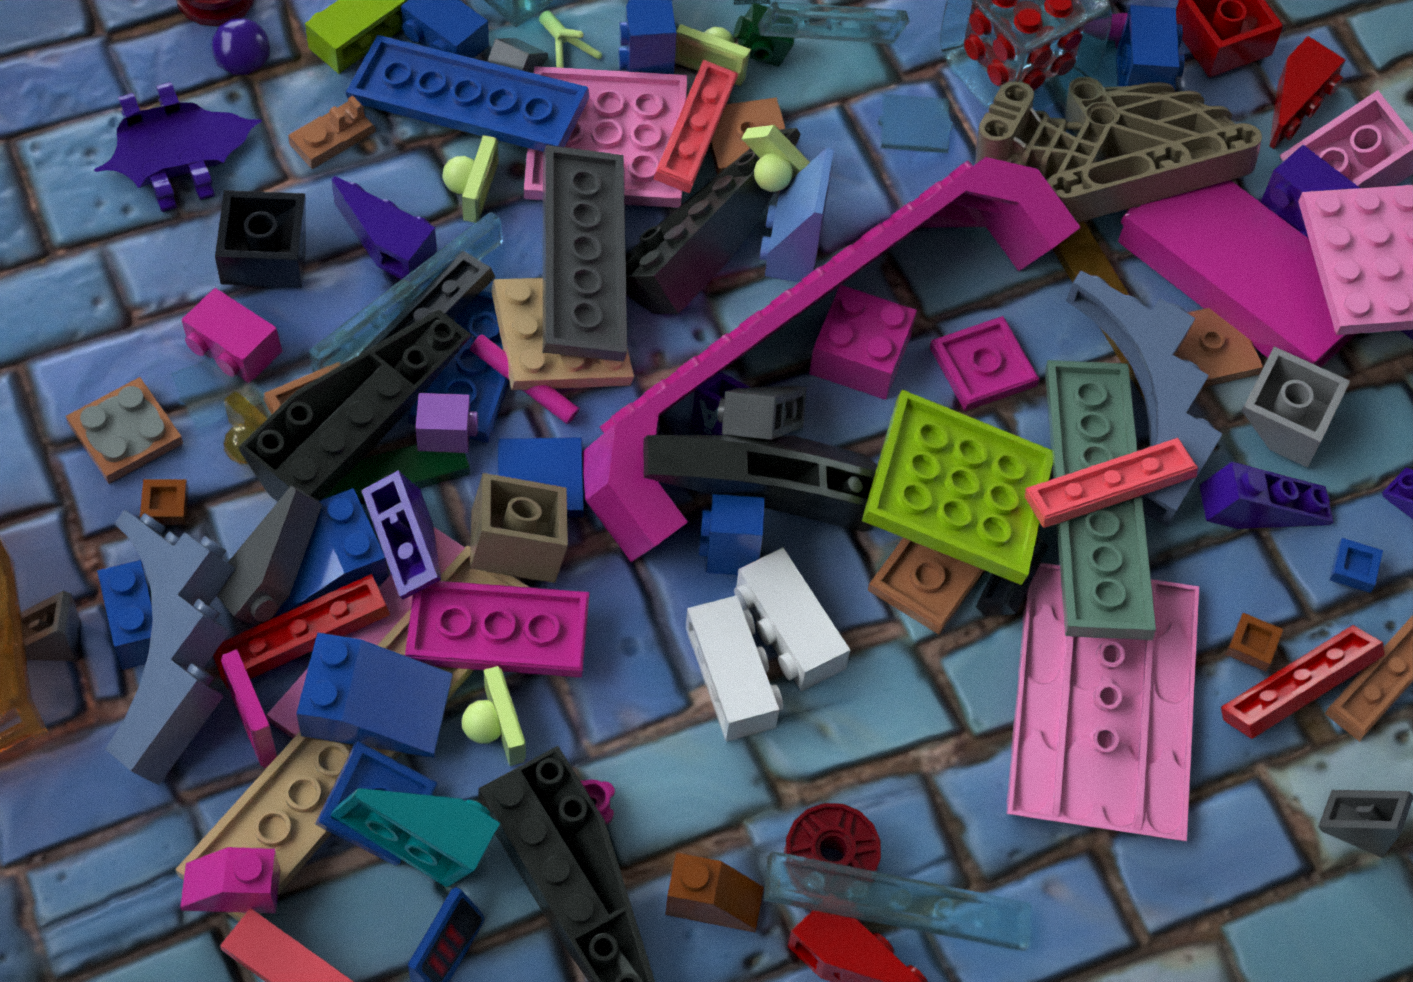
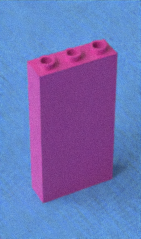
M1231 180L1146 203L1140 207H1132L1125 213L1120 222L1123 225V229L1118 242L1201 307L1204 309L1210 308L1249 338L1254 348L1267 358L1275 346L1322 368L1357 335H1336L1309 238Z

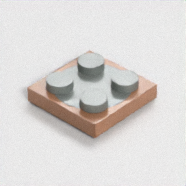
M141 377L65 416L68 425L108 484L183 444L182 436Z

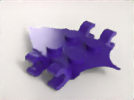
M171 82L156 86L161 107L140 111L133 93L118 97L124 119H122L117 127L116 150L109 161L95 168L94 171L108 170L122 173L129 177L138 188L152 185L161 212L177 208L173 198L174 192L168 180L190 173L199 200L214 197L215 193L211 186L213 183L207 168L225 163L226 157L243 144L249 131L255 125L261 123L262 120L245 119L229 112H211L204 110L193 102H179Z

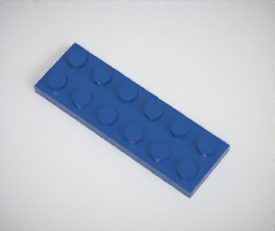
M381 35L376 36L346 90L347 98L354 96L366 107L479 136L494 137L499 141L544 152L546 145L566 146L590 98L589 90L586 86Z

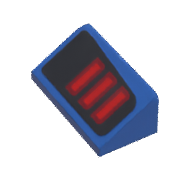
M455 887L450 891L408 963L411 982H450L485 920L483 913L461 889Z

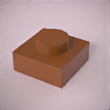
M143 479L140 518L146 513L162 525H186L189 489L187 480Z
M1242 613L1225 655L1267 671L1283 629Z

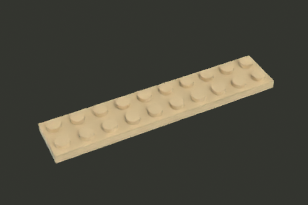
M468 545L441 574L440 580L528 587L511 575L470 569V546ZM411 608L382 639L378 646L405 656ZM436 667L453 675L448 700L474 669ZM299 732L175 869L178 877L184 880L187 862L227 847L275 849L281 869L279 894L332 834L315 825L353 745L303 737ZM373 748L394 760L401 755V752ZM226 912L238 922L246 914L240 912Z

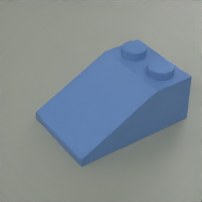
M824 149L791 179L790 184L785 189L780 190L777 205H769L766 228L772 229L771 237L763 236L759 260L767 261L765 277L801 282L804 277L814 271L824 220L834 149Z

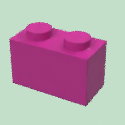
M214 288L181 319L186 334L185 342L195 354L208 356L217 363L225 374L231 377L236 375L248 384L282 352L275 326L217 288Z

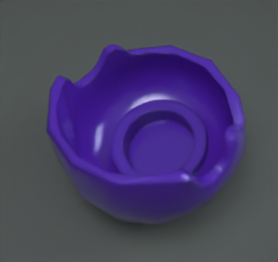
M247 18L230 19L221 24L212 38V54L218 67L233 75H249L260 69L266 62V59L269 58V39L263 28L256 22Z

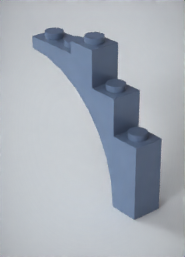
M1081 270L1073 281L1066 302L1090 317L1114 340L1130 363L1145 399L1149 418V447L1179 438L1198 467L1195 478L1142 495L1144 514L1168 526L1223 434L1214 429L1213 425L1207 420L1195 418L1188 414L1209 376L1202 372L1193 362L1181 360L1175 356L1195 318L1187 314L1181 306L1168 303L1159 298L1153 310L1144 306L1136 297L1124 295L1110 287L1102 278L1094 275L1090 276Z
M124 510L114 524L132 541L144 563L151 589L153 621L149 653L140 685L123 722L107 745L106 750L133 773L160 785L224 697L210 685L214 677L203 670V668L230 632L216 621L220 613L211 607L210 603L236 568L222 558L226 550L208 537L204 536L199 542L185 532L179 538L170 531L164 537L162 533L166 527L146 513L139 519Z

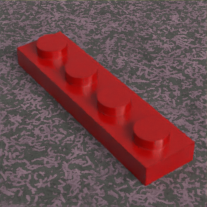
M370 574L223 641L213 654V658L221 679L228 690L229 687L221 662L222 655L237 650L249 679H252L313 651L317 632L344 637L391 614L373 575Z
M1352 625L1221 706L1223 721L1253 739L1385 656L1383 642Z

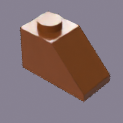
M676 852L667 894L665 915L756 933L764 886L722 861Z

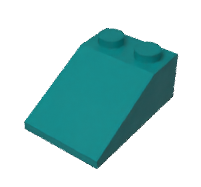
M358 788L336 806L330 815L445 887H449L475 870L500 825V822L490 817L491 813L485 806L473 800L464 801L461 798Z

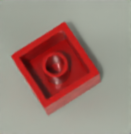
M1179 0L1176 7L1177 24H1182L1183 26L1182 40L1208 77L1271 56L1283 28V24L1265 0Z

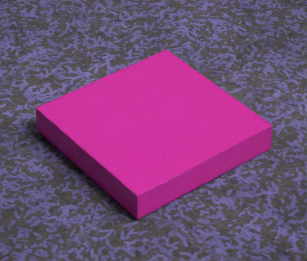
M1004 316L931 340L930 350L964 411L1020 393L1038 385L1039 377Z
M237 650L222 655L221 662L231 697L260 766L266 768L277 757L270 725Z

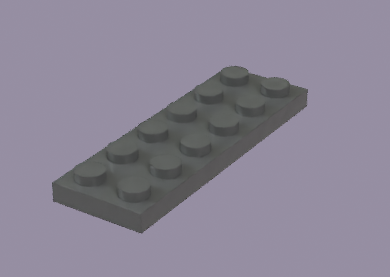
M551 145L545 146L543 152L542 353L622 362L625 360L627 355L624 155Z

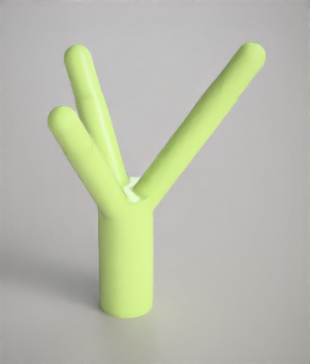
M544 11L540 15V23L555 38L556 67L564 68L563 44L566 42L571 43L596 59L602 58L601 52L580 40L584 36L582 31L566 29L551 11Z

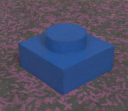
M1341 538L1337 545L1329 580L1371 593L1376 585L1383 550Z

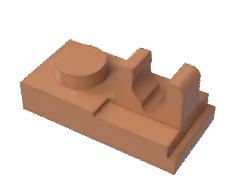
M354 96L348 98V102L339 107H332L329 113L290 133L288 138L290 146L311 169H314L375 133L376 128L365 116L362 104Z

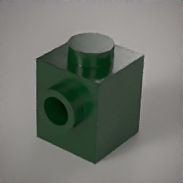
M753 3L746 15H741L738 18L734 29V37L738 38V45L751 49L749 58L779 67L794 45L795 15Z

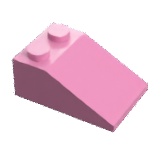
M1377 90L1279 155L1280 159L1284 161L1299 147L1305 145L1360 188L1395 186L1413 174V133L1379 90Z

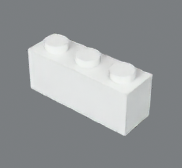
M784 548L739 568L734 593L738 596L742 609H749L757 621L756 628L762 641L766 645L771 644L777 652L779 666L788 680L794 679L800 690L803 691L846 669L850 654L848 645Z
M737 595L687 608L686 631L725 741L776 728L779 711L783 710V700L776 684L770 685L766 674L769 671V663L764 648L762 646L756 647L752 636V634H755V625L750 610L742 609Z

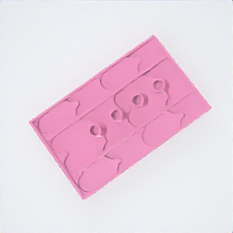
M1040 563L1025 594L1006 814L1187 841L1199 586L1151 579L1156 625L1153 640L1065 636L1060 565Z

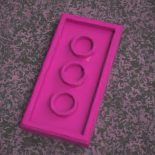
M438 581L413 594L405 656L434 667L485 670L499 666L502 672L582 678L590 592Z

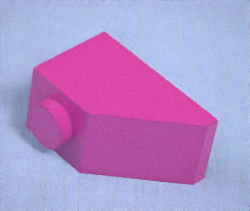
M227 847L187 862L180 906L181 911L246 913L251 908L257 913L276 914L281 869L275 849Z

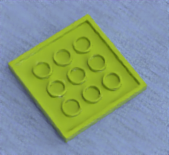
M901 390L895 402L862 521L1022 585L1029 573L1040 524L1025 499V490L1027 487L1049 481L1053 465L1052 450Z

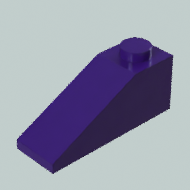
M399 470L361 490L399 597L404 600L440 581L441 574L434 526L421 490Z

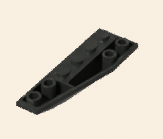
M797 128L779 129L796 147L801 135ZM751 148L657 226L646 230L640 236V242L632 251L625 253L626 296L653 314H679L727 264L748 237L774 192L760 188L754 177V168L760 158Z
M440 309L432 312L298 389L239 446L240 453L267 493L277 502L291 485L318 501L323 500L418 400L419 393L426 391L469 340L471 334Z
M647 435L643 438L644 478L708 494L765 498L764 508L864 532L873 526L863 522L862 518L878 465L864 454L797 436H780L772 440L734 435Z
M559 746L478 788L479 803L490 811V817L500 822L495 832L496 837L544 916L588 982H655L605 820Z

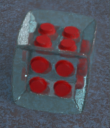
M947 0L940 32L941 51L952 71L988 111L1002 85L1011 81L1028 84L1034 91L1033 109L1035 111H1042L1067 97L1069 84L1072 80L1078 77H1092L1095 74L1108 40L1112 22V10L1108 0Z

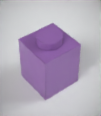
M419 393L415 428L418 451L468 453L469 438L477 437L478 412L471 411L470 395Z

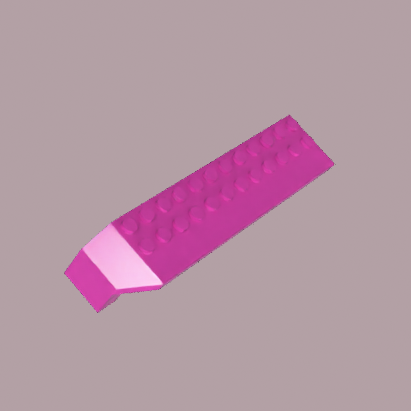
M989 157L983 158L974 166L967 160L943 180L936 182L925 190L914 201L904 205L882 224L876 225L864 234L861 239L844 248L825 265L812 271L793 288L787 289L761 311L755 312L729 334L723 335L707 347L708 349L698 356L691 358L668 378L659 381L643 393L644 395L633 403L627 404L602 424L599 428L604 434L582 451L585 501L630 562L657 546L687 523L685 517L659 482L644 478L643 438L647 435H656L659 416L918 228L986 227L1018 271L1022 270L1081 228L1041 172L1036 168Z

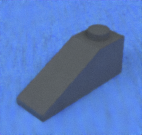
M807 387L735 388L725 391V398L722 397L718 405V421L723 423L722 434L772 440L803 428Z
M291 485L228 561L236 569L216 596L233 616L256 627L269 621L290 596L322 508V504L317 499Z

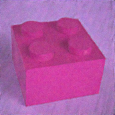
M840 284L813 347L809 374L886 400L910 341L917 310Z

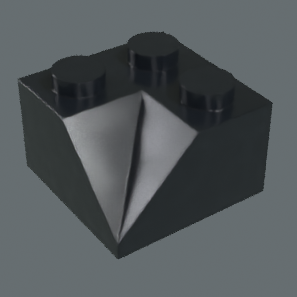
M224 190L215 251L220 284L302 288L306 256L305 193Z

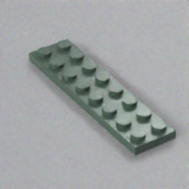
M1047 360L1045 378L1050 443L1053 454V479L1136 452L1137 443L1128 364ZM1142 495L1058 523L1057 535L1065 636L1153 640L1156 625Z

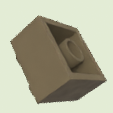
M482 473L471 509L470 569L555 583L568 547L567 488Z

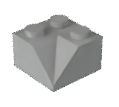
M1274 346L1242 412L1269 450L1308 467L1350 380Z

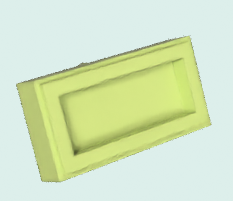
M681 24L676 30V64L698 71L704 59L739 73L735 84L738 86L742 85L746 78L751 49L735 44L732 34L723 27L714 26L705 32H701Z
M775 125L747 128L741 138L760 158L755 164L754 177L759 187L766 191L778 192L785 189L790 184L791 179L810 163Z
M483 135L475 160L467 156H456L448 160L443 168L442 178L449 191L463 194L462 208L463 220L477 223L487 199L499 163L498 141L494 137Z
M499 666L483 670L484 687L488 700H477L467 707L461 719L462 729L470 740L478 744H488L500 737L509 766L525 762L524 759H526V742L502 669H499Z

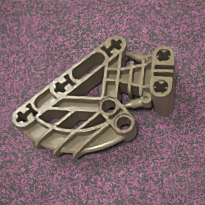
M1078 77L1069 84L1065 118H1050L1045 111H1035L1033 109L1034 91L1028 84L1011 81L1003 84L999 89L993 104L989 106V113H985L979 124L975 161L976 164L983 158L989 157L1038 169L1076 222L1079 223L1249 175L1256 168L1262 134L1253 125L1245 123L1235 124L1231 121L1232 114L1228 108L1223 106H1207L1204 104V98L1200 93L1195 91L1175 92V89L1169 83L1154 82L1133 86L1103 87L1094 78ZM1066 129L1072 130L1076 137L1067 133ZM1106 155H1109V156H1113V157H1114V158H1110V159L1104 160L1105 157H1106Z

